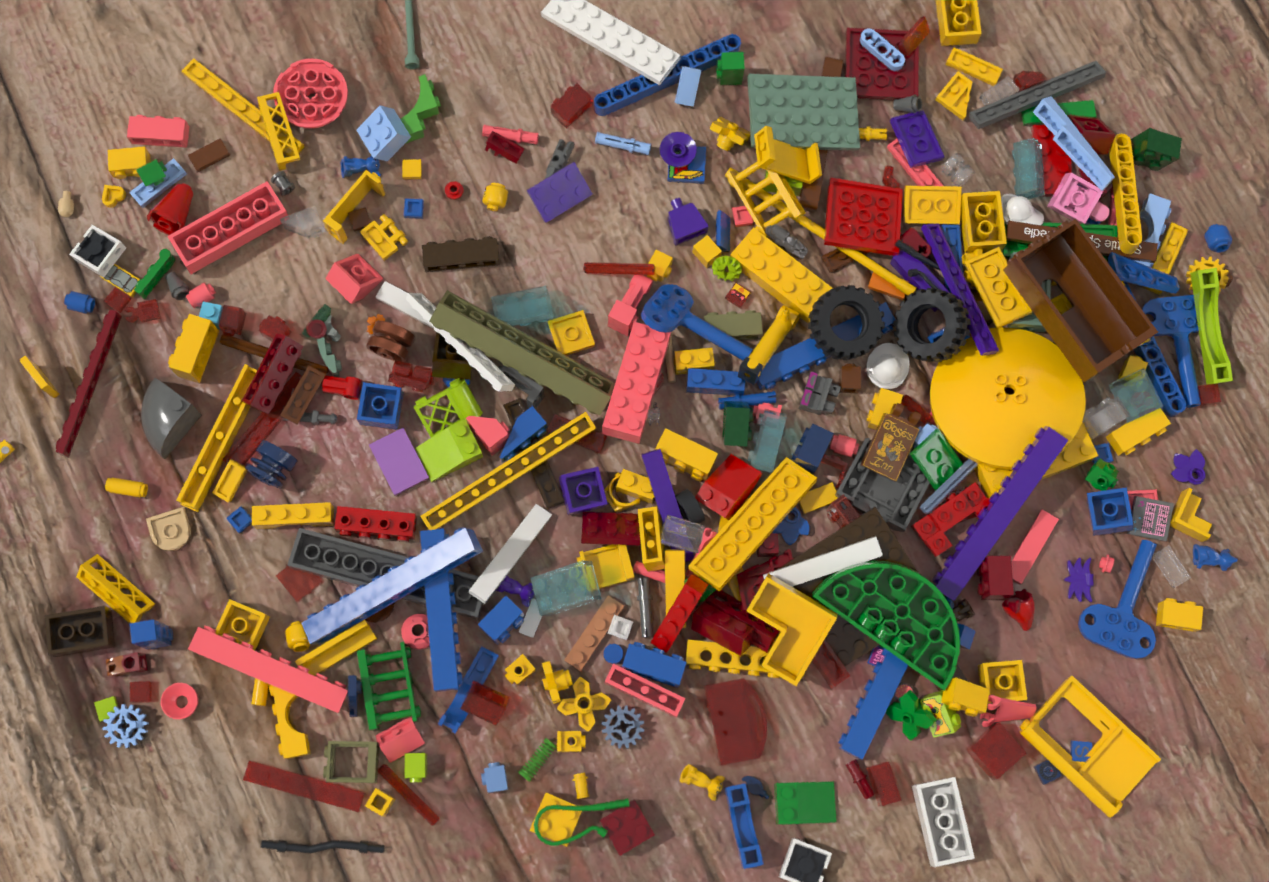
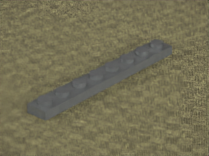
M1097 61L1091 62L969 112V118L979 130L1037 106L1044 98L1052 96L1054 99L1105 78L1106 71Z

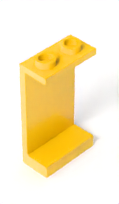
M769 126L763 127L754 134L759 168L808 184L822 176L818 143H813L807 149L792 147L790 144L773 139L772 127Z
M365 170L323 220L328 233L342 244L348 239L341 225L349 216L348 213L356 208L371 189L382 197L385 196L381 178L376 173H370Z

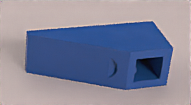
M533 406L516 419L500 455L502 463L517 455L516 452L521 448L524 450L532 443L531 440L536 436L540 438L546 433L547 423Z

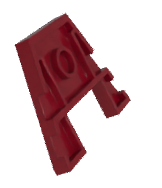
M791 549L784 551L783 554L777 557L769 558V561L761 565L757 564L736 575L743 613L751 614L747 612V609L764 581L763 575L775 571L793 559Z

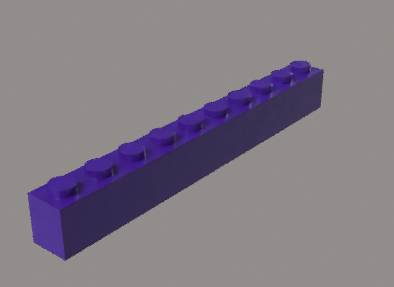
M1044 426V428L1041 427L1034 436L1036 439L1024 449L1023 453L1025 455L1023 458L1014 463L1012 466L1013 472L1002 480L1000 484L1002 486L998 493H993L989 499L991 503L978 514L979 520L975 525L972 524L966 532L968 534L964 541L960 540L955 547L957 551L944 562L945 568L941 573L938 572L934 576L933 584L941 593L953 601L958 597L1068 442V439L1052 428Z

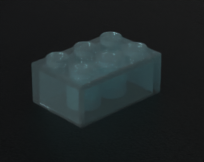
M546 286L491 297L495 317L511 326L519 324L520 326H527L534 321L546 322L550 318H554Z
M582 560L531 578L540 616H552L602 599L592 561Z

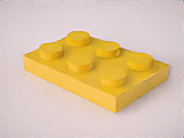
M905 186L903 223L960 224L962 187Z

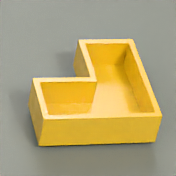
M769 573L747 609V612L780 631L761 666L797 686L838 615Z

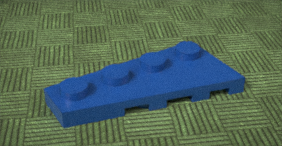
M1113 252L1107 257L1109 265L1121 281L1174 294L1180 289L1178 280L1174 276Z

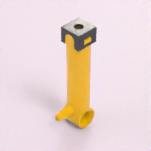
M785 305L780 308L774 322L750 356L746 357L741 363L738 372L739 378L752 385L756 384L768 361L789 331L793 330L798 323L801 315L799 312Z

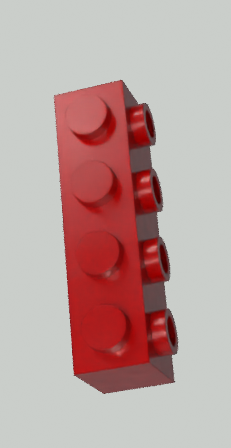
M337 506L334 529L341 536L350 537L351 534H359L360 538L378 536L380 540H390L391 537L398 538L397 541L409 542V539H415L417 516L415 513Z

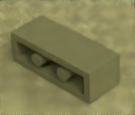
M749 310L739 314L731 311L721 315L716 312L704 315V321L738 341L759 340L762 338L761 312L756 313L754 310Z

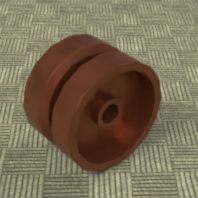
M376 321L372 329L375 336L369 337L366 344L367 349L383 358L396 362H405L409 354L406 347L412 346L415 339L414 334L396 324Z

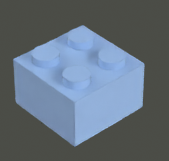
M379 106L357 129L372 157L388 161L411 138L396 111L384 106Z

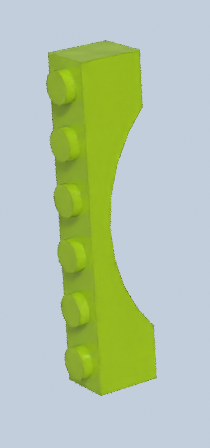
M1217 268L1197 270L1190 274L1206 385L1233 381L1231 363L1223 344L1219 324V280Z

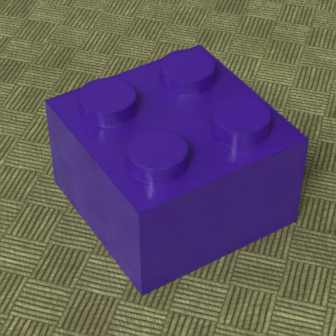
M599 467L560 475L559 481L568 516L607 506Z

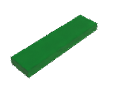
M1094 100L1057 103L1067 116L1069 114L1097 117ZM1037 106L1021 112L1023 126L1044 124L1033 113Z

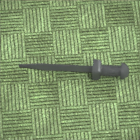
M313 410V413L304 412L300 422H311L313 425H318L320 422H330L332 425L337 422L338 417L334 413L325 415L320 414L317 410ZM282 411L266 414L267 417L289 421L280 416Z

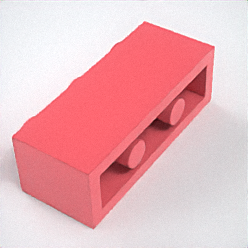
M144 115L129 116L127 138L131 144L187 148L190 127L186 120L180 117L167 119L162 116H155L154 118Z

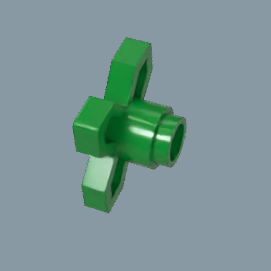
M911 690L907 691L900 698V704L893 702L885 712L891 720L903 722L902 732L910 741L921 733L920 727L928 729L937 721L930 711L923 710L920 699Z

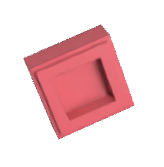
M746 206L732 208L735 227L753 225V218Z

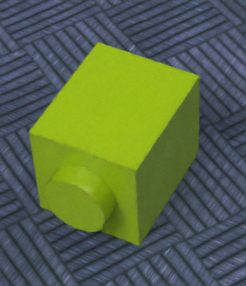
M405 753V778H410V782H422V778H427L426 753Z

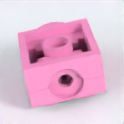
M1073 173L1064 175L1047 205L1050 209L1072 221L1076 219L1079 224H1085L1088 218L1094 221H1103L1109 215V208L1098 201L1103 191Z

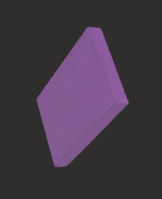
M404 428L369 444L394 496L429 479Z

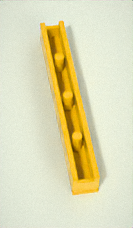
M244 365L176 500L180 505L196 512L199 511L251 407L241 402L257 372L256 369L249 367V365Z

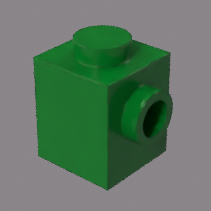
M157 158L136 168L145 186L152 183L156 186L164 182L165 172L168 171L163 161L158 162Z

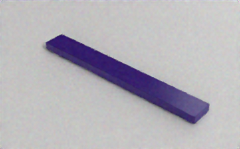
M939 223L924 224L921 230L931 247V251L951 293L964 303L963 307L967 308L969 312L966 318L970 319L971 325H967L980 355L996 354L999 349Z

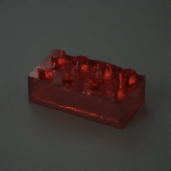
M744 678L704 686L719 766L759 759L767 738V718L763 704L752 686ZM749 695L754 696L760 708L763 721L762 740L757 739V718L749 700Z

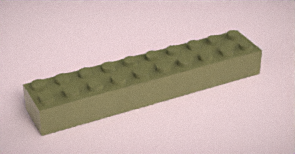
M448 290L438 303L429 321L435 328L447 331L453 338L467 342L474 349L478 348L486 356L498 359L504 366L518 370L522 376H529L539 385L549 387L555 394L569 398L573 404H580L592 414L601 415L612 396L615 386L613 381Z

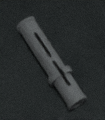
M649 578L637 579L639 592L637 601H639L642 638L654 637L651 611L652 595H650Z

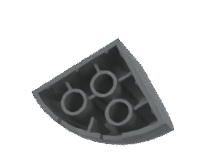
M154 378L143 398L141 420L148 442L165 460L202 414L191 403Z

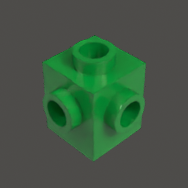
M1099 458L1088 471L1085 480L1090 482L1095 489L1105 491L1109 487L1112 489L1118 481L1116 477L1119 471L1111 463H1106Z

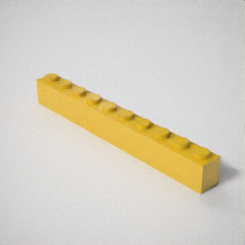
M584 412L420 517L429 530L443 527L596 430L595 425L588 414Z

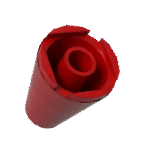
M185 183L177 184L149 211L147 220H152L154 222L153 227L167 235H171L185 227L193 198L192 188Z

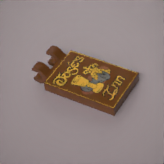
M899 403L893 404L890 414L883 413L860 465L894 482L897 481L920 430L915 425L921 417V414L915 411L910 412L908 420L900 417L904 406Z

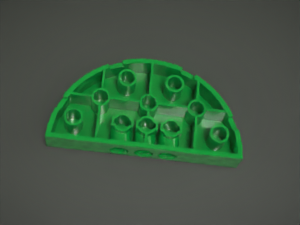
M866 561L836 571L812 593L814 598L945 691L955 673L960 653L959 629L948 601L940 590L924 575L894 562Z

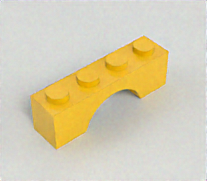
M331 502L252 506V526L256 529H274L285 525L334 526V506Z
M269 684L270 694L274 696L275 704H272L273 714L277 716L278 723L275 724L277 736L280 735L281 743L278 745L280 755H283L284 759L310 755L308 734L295 730L289 720V709L299 696Z

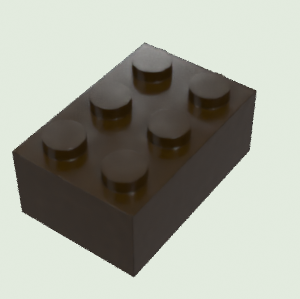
M436 332L432 359V377L471 380L472 366L469 365V361L459 355L457 350L447 343L440 333Z
M107 606L44 615L47 650L50 656L60 657L115 648L112 610Z

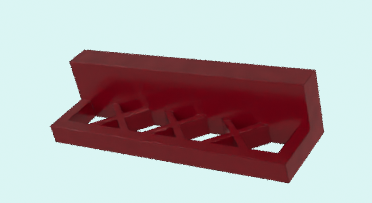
M716 590L706 598L705 602L753 627L752 644L766 653L769 652L774 639L780 633L778 629L752 614L743 613L742 603L722 590L720 592ZM719 596L720 598L724 599L725 601H719V600L716 599V598ZM749 617L755 618L758 621H752ZM765 627L772 628V629L775 630V631L772 633V632H770L769 630H767Z

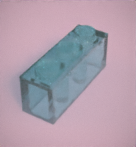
M1035 138L1013 143L1012 157L1015 163L1013 174L1016 179V184L1014 185L1016 195L1027 199L1044 196L1042 144Z
M764 409V413L759 414L757 424L760 425L759 432L755 431L752 443H755L754 450H750L747 460L751 462L750 465L752 467L773 472L787 414Z

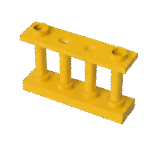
M755 162L739 174L736 171L727 172L728 182L733 188L735 187L757 225L756 229L764 236L769 237L765 232L767 226L778 224L789 216L799 218L806 214L785 176L767 170L769 173L767 178L746 190L741 180L760 169L758 162ZM771 183L775 184L778 189L777 193L755 206L751 196ZM779 200H784L787 204L786 210L765 222L760 212Z

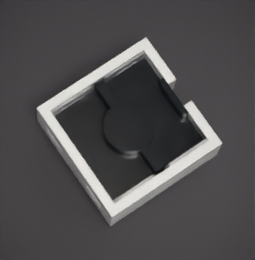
M91 225L83 236L84 240L81 244L78 242L69 255L104 278L126 247L121 241Z
M792 838L779 877L790 882H822L824 878L821 876L824 868L827 869L832 853Z

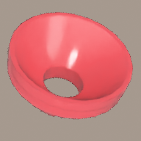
M425 614L412 615L403 623L401 630L402 638L413 649L422 650L430 647L428 619ZM415 625L423 626L424 633L421 636L413 634L412 630Z
M175 683L168 686L161 697L163 712L168 717L176 720L191 716L198 706L196 691L192 686L185 683ZM181 696H185L188 699V703L184 708H180L177 705V699Z

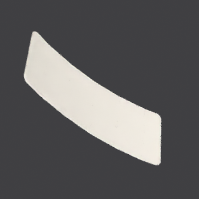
M536 599L531 600L519 633L534 637L546 603Z

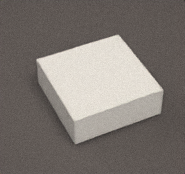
M614 615L608 634L627 640L633 621Z

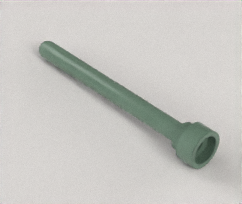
M405 0L408 47L405 68L412 70L419 68L420 64L419 58L415 54L412 0Z

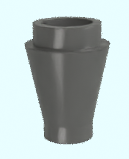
M916 95L894 100L893 107L895 111L917 113V111L922 109V99Z
M175 272L168 273L165 278L168 282L171 296L176 300L185 299L186 295L189 294V287Z

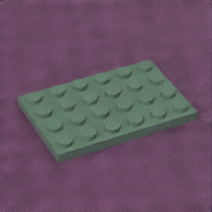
M749 74L747 76L751 148H756L754 134L763 127L769 126L772 127L773 139L790 144L792 147L807 149L813 143H818V149L858 151L860 149L856 78Z

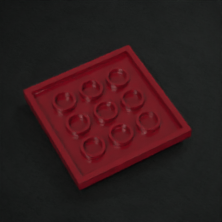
M866 28L846 29L845 77L856 78L857 98L897 100L912 95L918 96L919 31L873 29L905 57L903 67L898 71H893L861 45L860 37ZM871 36L865 38L867 41L872 39ZM884 46L877 48L878 52L882 54L887 52ZM893 60V63H899V60Z

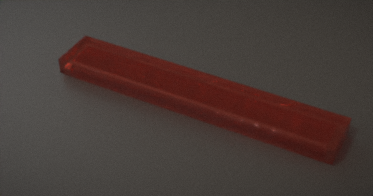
M298 372L294 373L284 385L283 391L278 395L274 408L269 414L262 412L222 459L223 462L228 464L229 460L233 459L243 466L256 452L261 441L266 440L282 421L283 417L280 415L302 375Z
M250 760L243 778L244 781L355 812H360L365 792Z

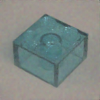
M1144 368L1109 384L1110 390L1127 423L1163 407Z

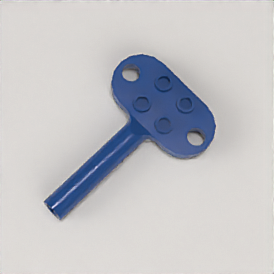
M666 284L661 286L647 301L641 312V317L645 324L656 331L672 332L677 326H684L742 361L749 357L753 351L749 346L692 314L690 310L694 303L693 297L689 292L677 285Z
M1194 295L1152 299L1142 307L1145 315L1151 314L1154 321L1151 323L1158 331L1155 336H1170L1174 340L1186 408L1200 406L1201 401L1189 340L1191 333L1199 332Z
M1141 540L1116 608L1095 604L1082 611L1079 616L1078 626L1085 639L1132 659L1146 657L1152 652L1156 642L1154 631L1150 625L1133 615V609L1157 545L1155 543ZM1086 615H1091L1094 618L1093 625H1088L1085 622ZM1141 638L1148 640V648L1141 647Z

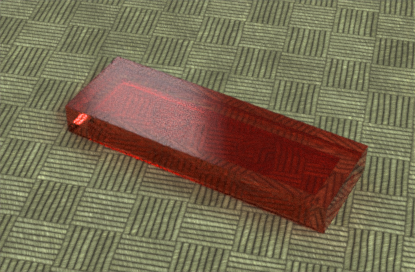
M554 414L547 433H553L571 420ZM594 430L574 444L600 454L607 435Z

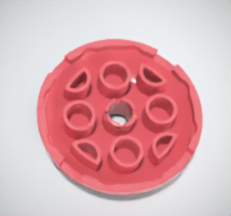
M303 59L292 63L283 73L281 72L278 76L273 93L279 92L288 122L297 127L307 129L320 128L333 122L342 113L348 98V88L342 73L331 63L320 59ZM310 94H315L311 99L308 97ZM276 98V99H274L275 106H277V104H278V101H277V98Z

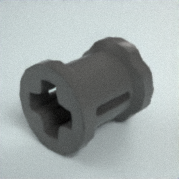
M284 171L276 173L271 178V182L278 187L282 196L288 195L295 189L294 184L290 183Z

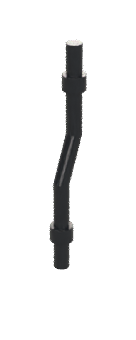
M262 840L261 848L274 849L282 853L291 851L311 854L340 848L357 850L359 853L367 854V852L384 853L385 845L369 844V841L332 840L314 845L287 843L286 840H278V842Z

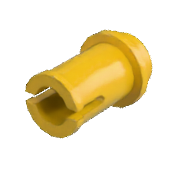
M585 773L574 774V779H572V781H575L577 799L590 797L586 780L588 776Z

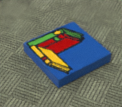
M696 146V156L687 166L673 167L668 165L667 182L704 184L706 147ZM676 150L675 154H681V151Z

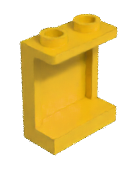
M609 545L586 552L580 551V557H576L579 569L583 568L585 575L581 576L584 588L588 587L589 592L634 580V573L626 545Z

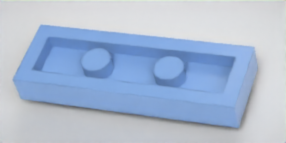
M174 158L165 165L168 171L165 172L164 182L156 186L153 183L145 186L142 182L129 192L142 208L187 175Z

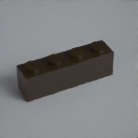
M490 236L483 237L480 240L467 238L458 242L447 240L445 243L428 242L426 245H422L425 272L500 265L497 238Z

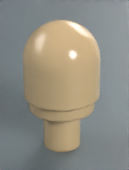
M63 191V198H60L58 202V212L62 217H70L74 212V203L71 199L70 191Z

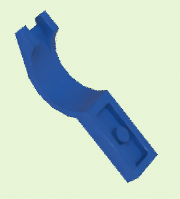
M481 646L463 678V684L460 685V689L451 705L441 717L438 723L439 726L445 725L452 729V733H457L474 705L499 655Z

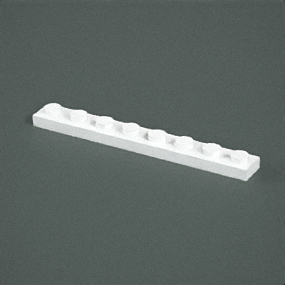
M408 293L406 300L411 304V307L418 311L425 321L429 322L436 307L422 293ZM433 328L445 338L447 343L457 350L459 355L469 361V365L476 368L480 375L488 380L496 391L513 390L515 384L478 348L474 349L467 342L453 338L445 330Z

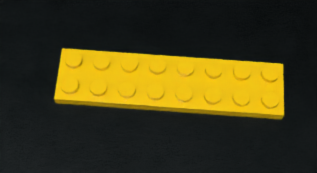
M786 457L688 566L689 570L720 592L817 482V477Z

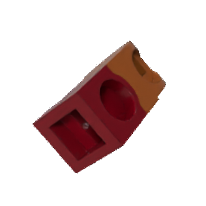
M136 652L107 659V676H120L148 671L146 654Z

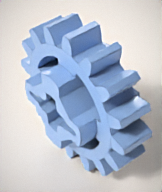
M122 704L121 709L115 706L114 713H107L110 718L103 720L107 723V726L102 729L108 730L105 738H112L110 744L117 742V747L120 748L124 743L125 748H129L130 743L135 746L138 744L137 739H144L141 734L148 732V730L144 729V726L148 725L149 722L143 721L147 715L139 714L142 710L141 708L134 710V705L131 704L127 709L126 704ZM129 713L133 714L138 721H134ZM119 715V720L113 724L115 718ZM125 722L129 723L130 727L124 729L122 724H125ZM138 728L137 733L132 737V732ZM114 731L120 733L122 739L118 738Z

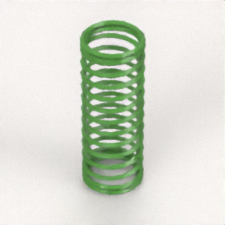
M547 738L543 740L545 744L541 743L543 747L539 746L541 750L536 749L539 753L534 751L537 756L532 754L535 759L530 757L533 762L527 760L528 763H525L524 769L521 768L518 772L529 782L532 781L531 777H534L533 774L536 775L535 771L539 772L537 768L541 769L539 765L543 766L541 762L545 763L543 759L548 760L545 756L550 757L547 753L552 755L549 750L554 752L551 747L557 748Z

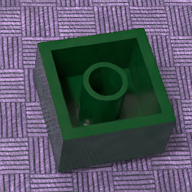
M1148 128L1131 139L1134 165L1145 166L1153 171H1159L1170 165L1180 157L1182 138Z
M724 401L722 431L724 445L747 447L748 441H751L752 430H750L749 422L753 420V411L747 402Z

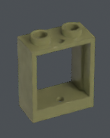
M328 741V745H325L324 756L327 758V766H324L323 778H326V782L377 783L378 742ZM336 747L368 748L367 778L335 777Z

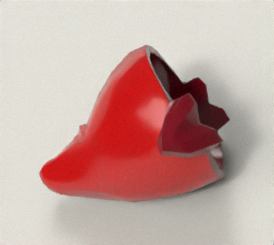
M1025 588L1022 591H1015L1016 595L1007 598L1002 603V607L1005 613L1017 621L1024 631H1028L1033 622L1035 606L1032 593L1028 592Z

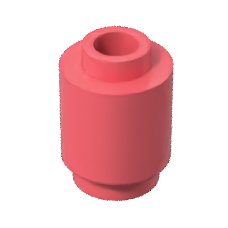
M204 282L189 291L186 298L193 308H200L203 302H209L215 298L214 294L216 291L210 283L207 285Z
M838 434V436L833 435L829 449L834 450V453L852 457V454L856 455L859 444L856 443L857 439Z

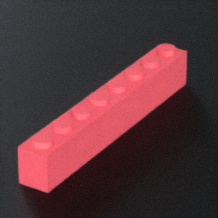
M206 625L203 629L198 627L188 650L337 713L340 712L348 694V690L345 689L347 685L337 681L334 684L327 682L328 677L318 673L316 676L308 674L309 669L300 665L296 669L289 666L290 661L281 657L279 660L271 658V653L262 649L260 653L252 650L253 645L243 641L241 645L233 642L235 638L227 634H223L222 637L216 635V630Z

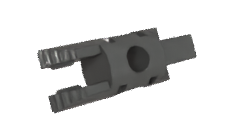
M559 139L547 167L545 179L566 166L575 146L574 142H567L565 146V140Z
M778 224L766 227V234L777 245L799 260L804 259L808 249L795 236Z

